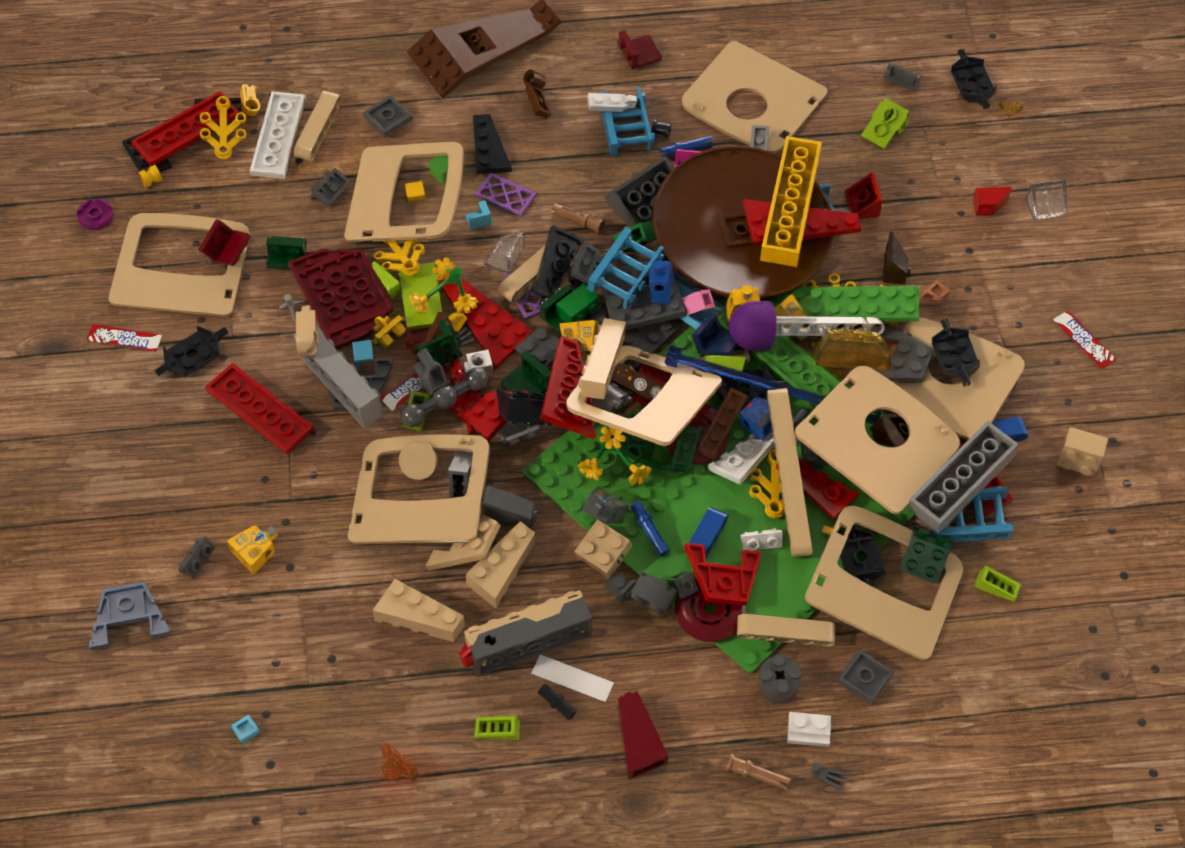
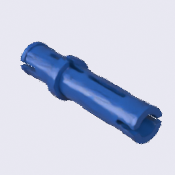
M709 135L660 148V153L668 152L662 154L661 157L665 155L667 158L675 156L677 149L694 151L712 147L713 141L706 143V141L712 140Z
M641 500L632 503L630 508L638 520V525L644 529L658 556H664L670 549L654 525L651 514H648Z

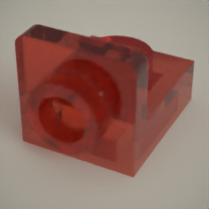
M410 329L406 330L407 337L404 338L406 348L411 350L414 345L424 343L429 331L426 330L411 335Z

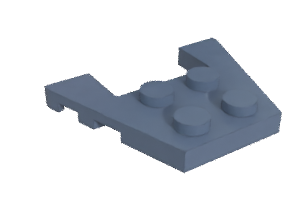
M144 581L103 589L97 611V620L92 630V639L89 641L90 650L109 647L107 629L109 627L146 620L150 621L152 638L171 635L170 629Z

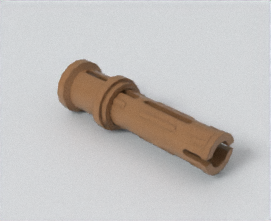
M555 203L551 210L552 214L578 223L583 229H591L596 234H600L605 225V219H597L592 217L590 213L583 214L558 203Z
M731 753L725 770L742 774L744 778H748V776L782 788L785 791L791 779L790 777L788 778L754 765L750 759L746 761L738 758L734 753Z

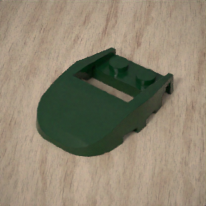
M643 409L631 411L625 418L631 419ZM687 425L679 434L671 465L651 460L656 443L625 432L621 433V435L626 437V440L624 442L620 441V449L628 458L657 470L689 473L702 427L694 428Z

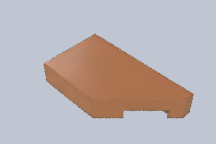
M936 280L920 294L919 305H938L950 295L951 290Z

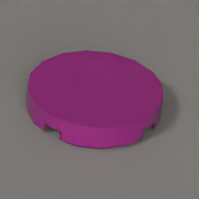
M103 199L87 200L77 209L79 224L87 230H100L107 227L114 216L111 204Z

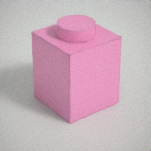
M710 289L682 297L687 315L697 314L715 307Z

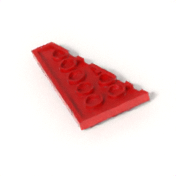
M743 199L742 204L752 245L760 246L763 244L771 203ZM809 207L803 240L861 232L858 214Z
M461 278L464 293L470 294L471 297H476L478 300L476 303L477 307L475 309L470 308V313H465L463 310L462 314L467 317L465 325L483 350H489L493 367L496 370L515 353V348L533 333V330ZM448 283L441 288L449 301L454 305V302L458 301L460 297L458 285Z
M561 335L540 419L594 440L597 436L596 430L593 427L594 421L571 413L566 406L568 397L579 384L583 369L581 366L582 356L579 342ZM590 397L585 402L588 405H591Z

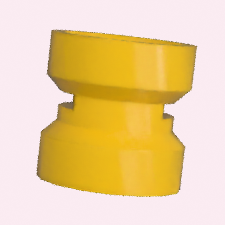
M155 165L149 167L147 172L145 170L138 172L145 188L150 187L152 182L159 183L162 181L161 174Z

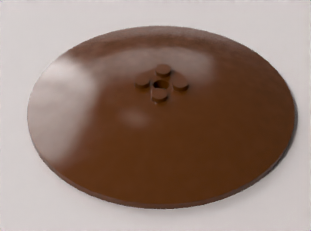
M725 146L709 149L691 156L668 174L662 182L654 202V234L659 247H664L663 255L667 261L671 262L672 267L692 284L703 290L710 289L711 293L729 298L733 289H742L744 285L758 288L760 300L784 295L799 288L809 281L826 261L833 242V236L803 240L797 267L760 261L762 245H752L742 203L743 199L772 203L782 158L779 154L760 148ZM815 181L810 208L832 210L825 193ZM743 228L746 232L740 233L737 229Z

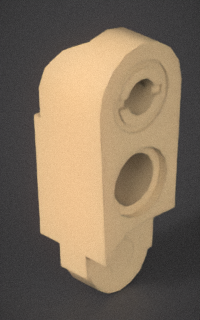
M307 305L302 306V311L296 312V347L299 357L313 356L317 352V345H319L318 324L315 310H311V306Z

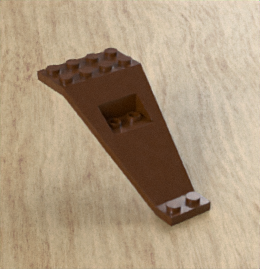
M539 0L529 10L433 28L415 43L407 53L438 94L444 98L469 75L548 35L562 22L544 0Z

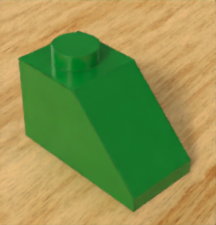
M641 222L629 228L632 230V240L642 246L656 240L653 222ZM621 232L613 235L614 241H616ZM625 247V248L623 249V251H627V250H630V249H632V248H630V247L626 248V247Z

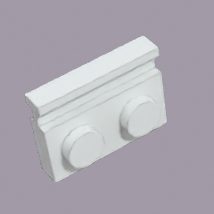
M789 712L787 743L829 747L831 716Z

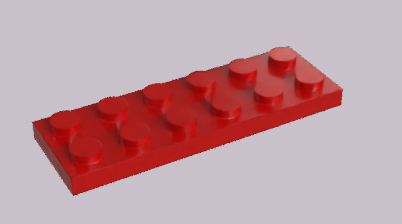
M220 91L133 139L131 141L132 146L150 166L158 164L200 140L201 129L207 128L211 133L214 132L206 124L201 123V113L208 112L211 119L220 127V111L216 107V100L224 95ZM231 103L230 109L227 111V124L235 120L236 114L239 113ZM204 116L202 119L207 120L208 117ZM204 132L202 135L207 136L208 133Z
M231 363L205 386L209 394L286 455L314 430L312 424L234 363Z

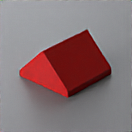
M871 172L844 191L851 213H857L859 219L880 216L883 199L875 175Z

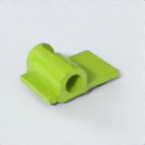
M885 98L873 113L872 119L861 134V137L885 150L895 133L900 134L905 129L908 123L907 115L909 111Z

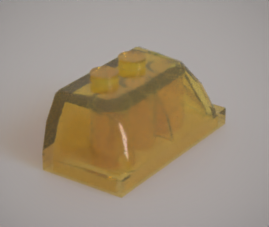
M829 329L821 335L818 342H811L810 349L816 366L847 368L867 366L872 369H891L890 350L878 332Z

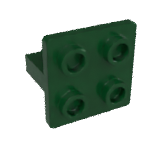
M282 236L267 237L268 256L266 267L291 270L288 262L305 255L307 239Z

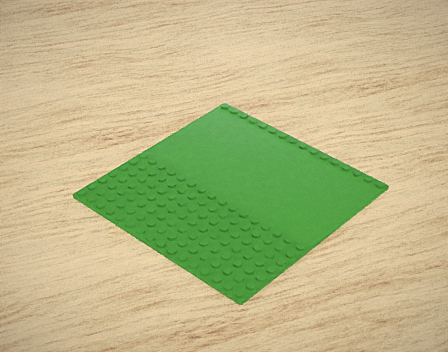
M724 297L719 303L725 306L728 298ZM691 326L658 354L659 356L682 355L685 363L691 367L692 358L708 356L707 354H698L692 338V334L696 329ZM796 344L814 361H816L821 367H823L828 373H830L835 379H837L839 382L843 381L840 377H838L835 373L829 370L821 362L815 359L802 347ZM738 345L735 350L743 348ZM749 353L750 362H744L742 371L762 370L764 365ZM718 365L697 370L718 376L724 366ZM725 367V371H737V370H734V369H730V368ZM769 371V373L775 381H781L771 371ZM847 383L845 384V386H846L848 389L851 388L850 385H848ZM741 386L739 388L741 391L744 392L749 390V388L746 386ZM787 386L792 419L801 408L807 410V414L801 420L802 422L814 409ZM629 391L626 392L630 395V397H633V393ZM717 392L706 402L707 405L714 407L716 410H719L723 403L720 401ZM630 406L626 409L624 413L625 416L631 411H634L630 410ZM881 410L870 413L865 419L866 432L877 444L879 443L875 441L872 436L873 433L869 428L885 414ZM738 415L729 432V441L725 451L717 459L707 464L691 465L689 473L661 471L650 467L652 471L649 473L648 478H643L644 483L641 485L636 483L632 486L630 484L629 477L633 473L630 471L628 464L615 450H605L600 457L598 468H601L603 472L599 480H595L593 477L588 479L586 478L587 473L583 474L580 472L578 464L586 459L592 460L595 458L603 445V442L600 441V437L604 436L601 429L603 427L609 429L606 425L595 421L593 422V427L596 430L597 436L594 440L569 430L523 469V475L587 532L597 519L582 509L590 493L599 486L627 503L629 507L622 521L606 524L629 539L633 546L622 562L637 576H640L643 571L645 574L648 573L665 582L667 587H669L667 579L683 571L691 572L694 579H697L685 553L684 545L689 543L710 506L729 516L706 558L707 563L741 566V552L743 551L741 534L756 531L762 533L763 530H771L773 528H776V530L780 529V531L782 530V547L757 550L762 552L748 602L745 605V614L808 620L818 610L806 602L805 593L830 535L821 532L824 525L833 528L838 516L831 520L804 495L812 555L792 558L785 512L781 518H770L765 513V505L758 498H752L749 495V490L752 485H758L770 500L771 494L758 481H752L749 476L739 485L708 470L710 463H716L724 453L727 452L729 454L736 449L735 446L750 439L749 436L752 433L741 426L740 415ZM813 417L809 423L814 426L819 420ZM798 440V445H796L798 458L802 460L801 442ZM655 444L651 460L671 465L673 456L665 446ZM879 444L881 446L888 448L898 447L893 445ZM768 453L756 468L760 469L762 474L771 482V465L768 462ZM628 458L632 462V464H636L638 468L644 465ZM826 465L822 469H815L818 472H824L828 475V478L835 482L843 483L852 492L855 490L860 493L858 498L849 506H858L902 526L906 525L915 516L908 510L909 504L899 514L889 512L831 465ZM782 493L779 494V501L783 499ZM641 500L648 514H651L654 525L670 549L664 556H658L644 529L638 525V520L630 508L632 503ZM855 524V528L868 530L875 534L879 550L891 539L869 528ZM841 526L837 533L843 535L846 528ZM863 553L856 554L859 561L867 560ZM839 556L837 563L838 566L843 569L842 562ZM819 576L816 584L822 587L825 579ZM678 592L676 593V595L674 596V598H673V600H672V602H671V604H670V605H672L674 608H675V601H676ZM691 602V604H690L691 612H692L693 616H696L695 613H694V604H695V602ZM707 604L704 610L709 614H713L716 612V607L713 604ZM726 604L727 610L725 616L728 617L730 614V605ZM737 632L728 639L714 642L748 673H753L783 644V642L742 639L737 637Z

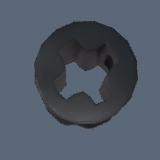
M654 119L651 133L664 135L665 138H669L672 123L666 124Z

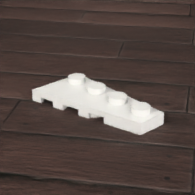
M773 431L764 441L751 434L749 436L750 439L746 442H740L735 446L736 449L729 454L726 452L720 456L721 459L719 461L710 463L708 470L741 485L775 446Z

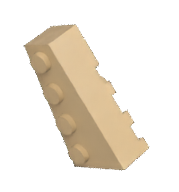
M520 521L487 553L485 559L480 560L466 574L467 586L497 609L503 595L505 596L512 580L517 576L521 565L524 564L535 546V532Z
M394 579L373 609L374 621L387 622L395 627L402 626L414 632L428 633L429 636L455 642L465 627L462 614L397 579Z

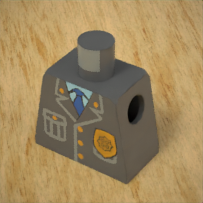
M598 486L590 493L582 510L599 521L610 524L621 522L629 505Z

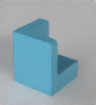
M485 200L478 202L479 211L466 214L470 230L491 225V214Z
M371 340L352 342L355 367L357 370H360L359 362L373 361Z

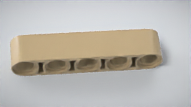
M328 91L322 92L295 145L294 157L308 161L314 160L342 102L341 95Z
M545 246L499 285V294L510 302L515 303L535 285Z
M740 614L737 619V637L783 643L833 646L835 645V623Z

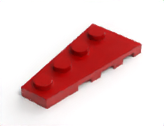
M798 458L804 495L831 520L836 518L845 506L848 507L858 498L860 493L855 490L852 492L843 483L835 482L828 478V475L824 472L816 471L811 468L812 465Z

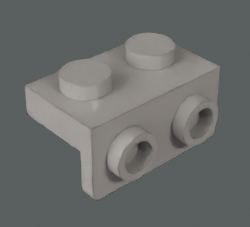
M517 422V424L506 423L498 433L503 445L509 443L512 446L519 443L523 437L530 439L537 436V432H539L541 427L537 423L535 425H528L523 422Z

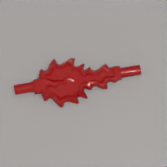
M459 358L452 361L451 373L454 377L449 380L454 385L465 380L466 375L462 365H460ZM471 389L459 395L455 405L448 408V411L456 413L457 419L463 418L464 423L467 425L468 434L474 435L476 434L475 427L468 423L466 414L478 403L481 392H473Z

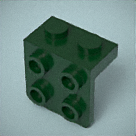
M568 284L558 288L551 297L544 299L540 304V318L560 335H562L560 323L565 322L556 315V304L572 292V288ZM591 315L586 316L583 321H587Z
M445 319L438 321L443 335L417 347L418 352L427 348L434 361L439 362L441 366L463 356L460 348L463 345L458 335L455 336L456 331L453 325H448Z
M526 350L521 354V365L501 380V386L506 391H513V389L528 391L530 396L532 392L542 394L547 390L551 369L540 363L534 354L531 355Z
M914 527L910 543L900 564V570L926 581L936 583L951 552L952 541L944 535H935L925 528Z

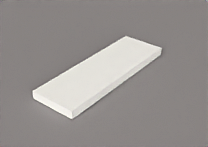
M271 92L249 171L250 176L285 179L306 95Z

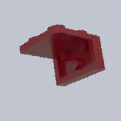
M625 30L619 32L617 45L631 69L662 60V55L650 35L631 40Z
M216 219L198 250L214 262L234 266L239 261L240 255L248 245L251 236L245 232L232 230L221 220Z

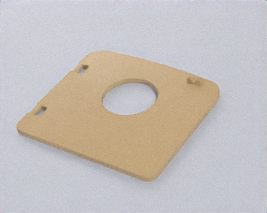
M731 41L684 93L682 106L686 111L708 125L749 146L751 143L752 125L770 126L768 151L777 153L784 148L786 138L783 139L780 136L786 133L788 134L787 136L793 137L819 103L824 100L828 91L825 86L737 41ZM751 91L764 98L767 109L758 118L750 120L740 119L729 112L726 102L736 92ZM811 99L816 101L813 105L809 104Z
M919 318V321H910L903 329V333L933 348L932 337L943 330V327L939 322ZM970 333L969 338L977 359L980 360L979 369L969 378L971 385L967 386L966 383V387H964L963 383H941L931 375L929 368L923 382L898 383V381H892L934 413L957 436L969 440L987 421L993 422L1021 377L1025 367L1024 360L1018 354ZM893 344L878 368L888 369L897 344Z
M867 366L854 368L794 431L795 437L893 514H899L909 504V499L956 453L960 443L957 434L928 408L895 383ZM848 381L854 384L850 389L845 386ZM876 410H890L897 413L908 425V440L903 445L894 448L884 447L875 443L866 432V417ZM813 417L819 420L814 426L809 423Z

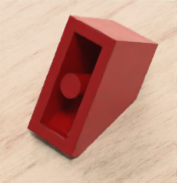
M1011 187L976 188L973 196L976 216L994 215L1008 201L1012 190Z

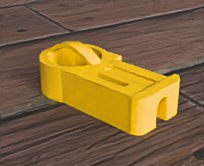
M243 84L240 90L241 110L245 115L254 117L260 109L259 99H256L255 94L257 87L254 85L248 87L247 84Z

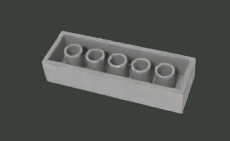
M318 327L319 345H317L316 354L300 358L365 429L383 417L381 410L383 406L379 401L380 395L375 388H370L367 379L363 375L360 377L356 367L352 363L349 364L345 355L335 349L334 343L330 339L327 340L324 337L323 331ZM294 333L293 338L296 345V333Z
M987 421L909 499L908 510L939 534L1017 455L1019 444Z

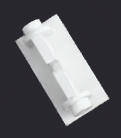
M780 529L763 530L762 533H758V531L744 532V534L740 535L741 542H743V550L757 551L782 547V530L780 531Z

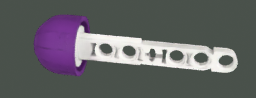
M750 301L740 305L731 315L729 330L733 340L740 347L747 350L768 351L773 347L776 336H878L885 330L882 320L877 317H867L864 319L862 317L776 316L774 306L770 301ZM786 324H792L789 328H783ZM809 324L807 328H801L802 325ZM845 324L843 328L836 329L838 325ZM862 324L859 329H853L856 325ZM876 324H879V325H880V326H879L878 328H876V329H871L872 326H874V325H876Z

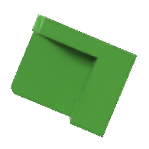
M436 156L429 161L430 173L442 184L446 183L445 174L448 172V157Z

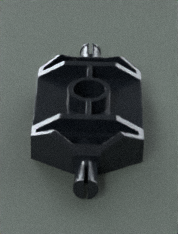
M960 49L957 52L960 59L951 67V73L964 100L968 102H981L983 109H988L990 104L987 99H990L995 94L997 86L993 87L984 68L985 60L968 57L965 50Z
M942 319L943 330L932 337V346L942 375L950 379L959 378L962 380L964 387H966V383L969 386L971 381L968 376L974 374L980 367V360L977 359L969 338V330L950 327L949 320L945 319L944 321ZM954 354H957V355H959L960 357H959V358H953V357H951V356L954 355Z
M197 326V332L168 350L164 346L165 363L154 369L156 375L159 377L168 371L179 377H186L220 356V338L228 334V330L223 327L217 332H212ZM190 353H197L193 358L188 357Z
M765 366L759 371L741 372L725 371V367H723L718 375L722 379L721 386L715 392H717L720 401L723 402L730 388H733L748 396L745 404H748L755 397L768 400L767 390L787 388V380L775 381ZM741 386H746L749 388V390L744 392L741 391L739 388Z
M854 524L840 554L843 570L874 587L886 576L875 534L868 530L855 528ZM863 553L867 560L859 561L856 554Z

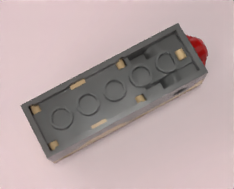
M570 591L562 597L550 598L537 606L531 605L523 611L511 612L506 617L491 619L481 626L475 625L468 628L467 631H464L465 644L460 650L459 655L463 666H473L478 677L591 636L592 616L581 591Z

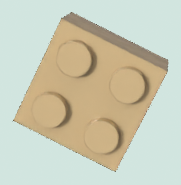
M1069 427L1061 446L1057 466L1081 472L1083 475L1095 476L1104 457L1108 438Z
M597 519L574 552L580 560L610 579L633 546L629 539Z

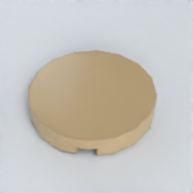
M413 441L407 444L399 455V465L402 472L414 480H422L429 477L438 465V456L432 449L433 447L424 441Z

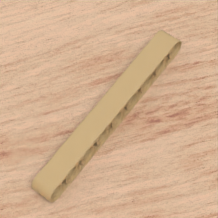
M787 388L767 390L792 558L812 555V544Z

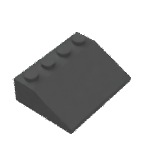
M665 155L612 190L605 198L614 212L629 227L641 222H653V208L657 192L674 167Z

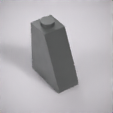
M456 452L448 470L450 498L466 495L473 452Z
M487 486L483 501L484 515L503 525L516 526L521 521L531 529L532 522H536L538 510H535L534 502L498 488Z

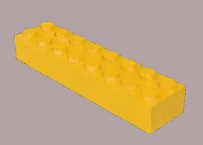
M786 136L763 239L760 261L797 267L822 142Z

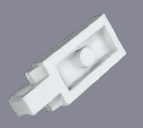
M588 93L587 96L590 111L623 112L624 109L635 108L637 103L636 96H626L625 94Z

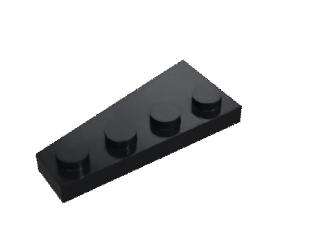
M473 115L477 174L512 172L511 164L491 115Z
M555 225L550 227L533 294L546 299L555 293L564 273L567 272L572 259L583 244L584 238Z

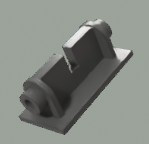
M895 63L888 64L887 72L883 76L911 91H914L921 81L917 73L915 74L908 70L903 71V68L895 65Z
M206 536L195 541V544L189 551L191 556L186 555L179 564L178 571L182 574L187 572L192 579L196 577L215 549Z

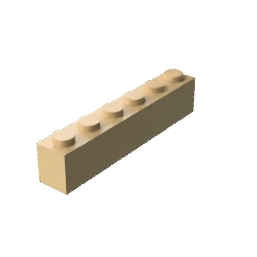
M604 318L602 325L598 326L597 335H595L594 343L591 345L590 355L587 356L586 366H584L582 376L579 379L578 387L582 388L581 396L604 400L625 339V321Z

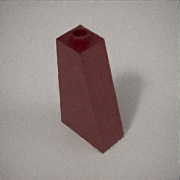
M638 691L624 693L618 698V712L627 776L630 780L668 764V754Z

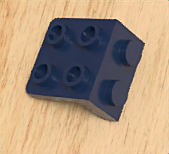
M710 314L692 334L698 354L728 356L738 346L733 340L730 330L721 329L717 314Z

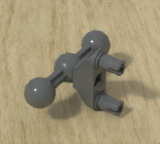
M427 348L422 349L417 353L421 361L416 363L413 369L421 379L420 385L423 390L433 396V398L421 405L413 403L406 405L401 411V420L408 427L413 428L421 425L426 414L438 407L442 409L451 408L455 405L457 397L470 389L474 391L483 390L489 383L487 372L483 368H471L466 373L465 380L452 387L448 386V381L441 364L434 361Z

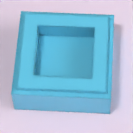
M249 714L231 725L232 730L242 745L260 734V730Z

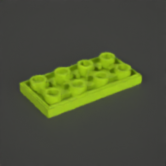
M434 262L419 264L420 270L412 276L404 275L402 271H399L407 331L430 328L437 313L442 312L439 291L426 302L428 306L426 314H423L422 311L418 313L416 311L417 306H413L409 299L411 294L417 293L422 297L438 286L436 273H433Z

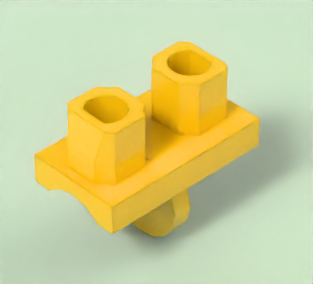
M398 315L388 324L387 322L390 321L388 316L384 319L379 316L375 318L376 325L373 329L376 332L379 329L381 330L375 334L372 342L375 345L379 343L387 349L394 342L388 335L389 333L393 332L400 338L406 332V328L401 323L403 318Z

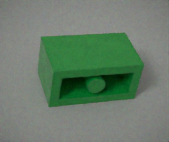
M583 283L556 304V315L565 323L583 321L586 316L598 309L599 296L589 291Z

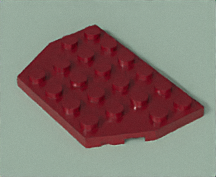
M320 249L288 262L303 295L311 306V310H315L316 320L326 339H330L334 343L336 350L350 345L352 342L367 338L374 331L373 327L376 325L375 318L379 316L384 319L393 311V305L363 250L350 251L340 249V251H328V249Z

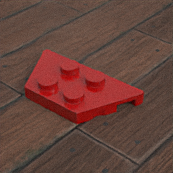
M487 392L466 414L468 423L474 426L477 433H481L488 443L507 423L499 414L496 392Z

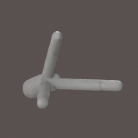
M285 294L284 300L286 303L282 304L279 308L283 309L288 306L293 321L296 323L294 305L308 304V302L293 301L290 294Z
M801 408L792 419L795 429L807 414V410ZM795 437L796 445H798V439Z

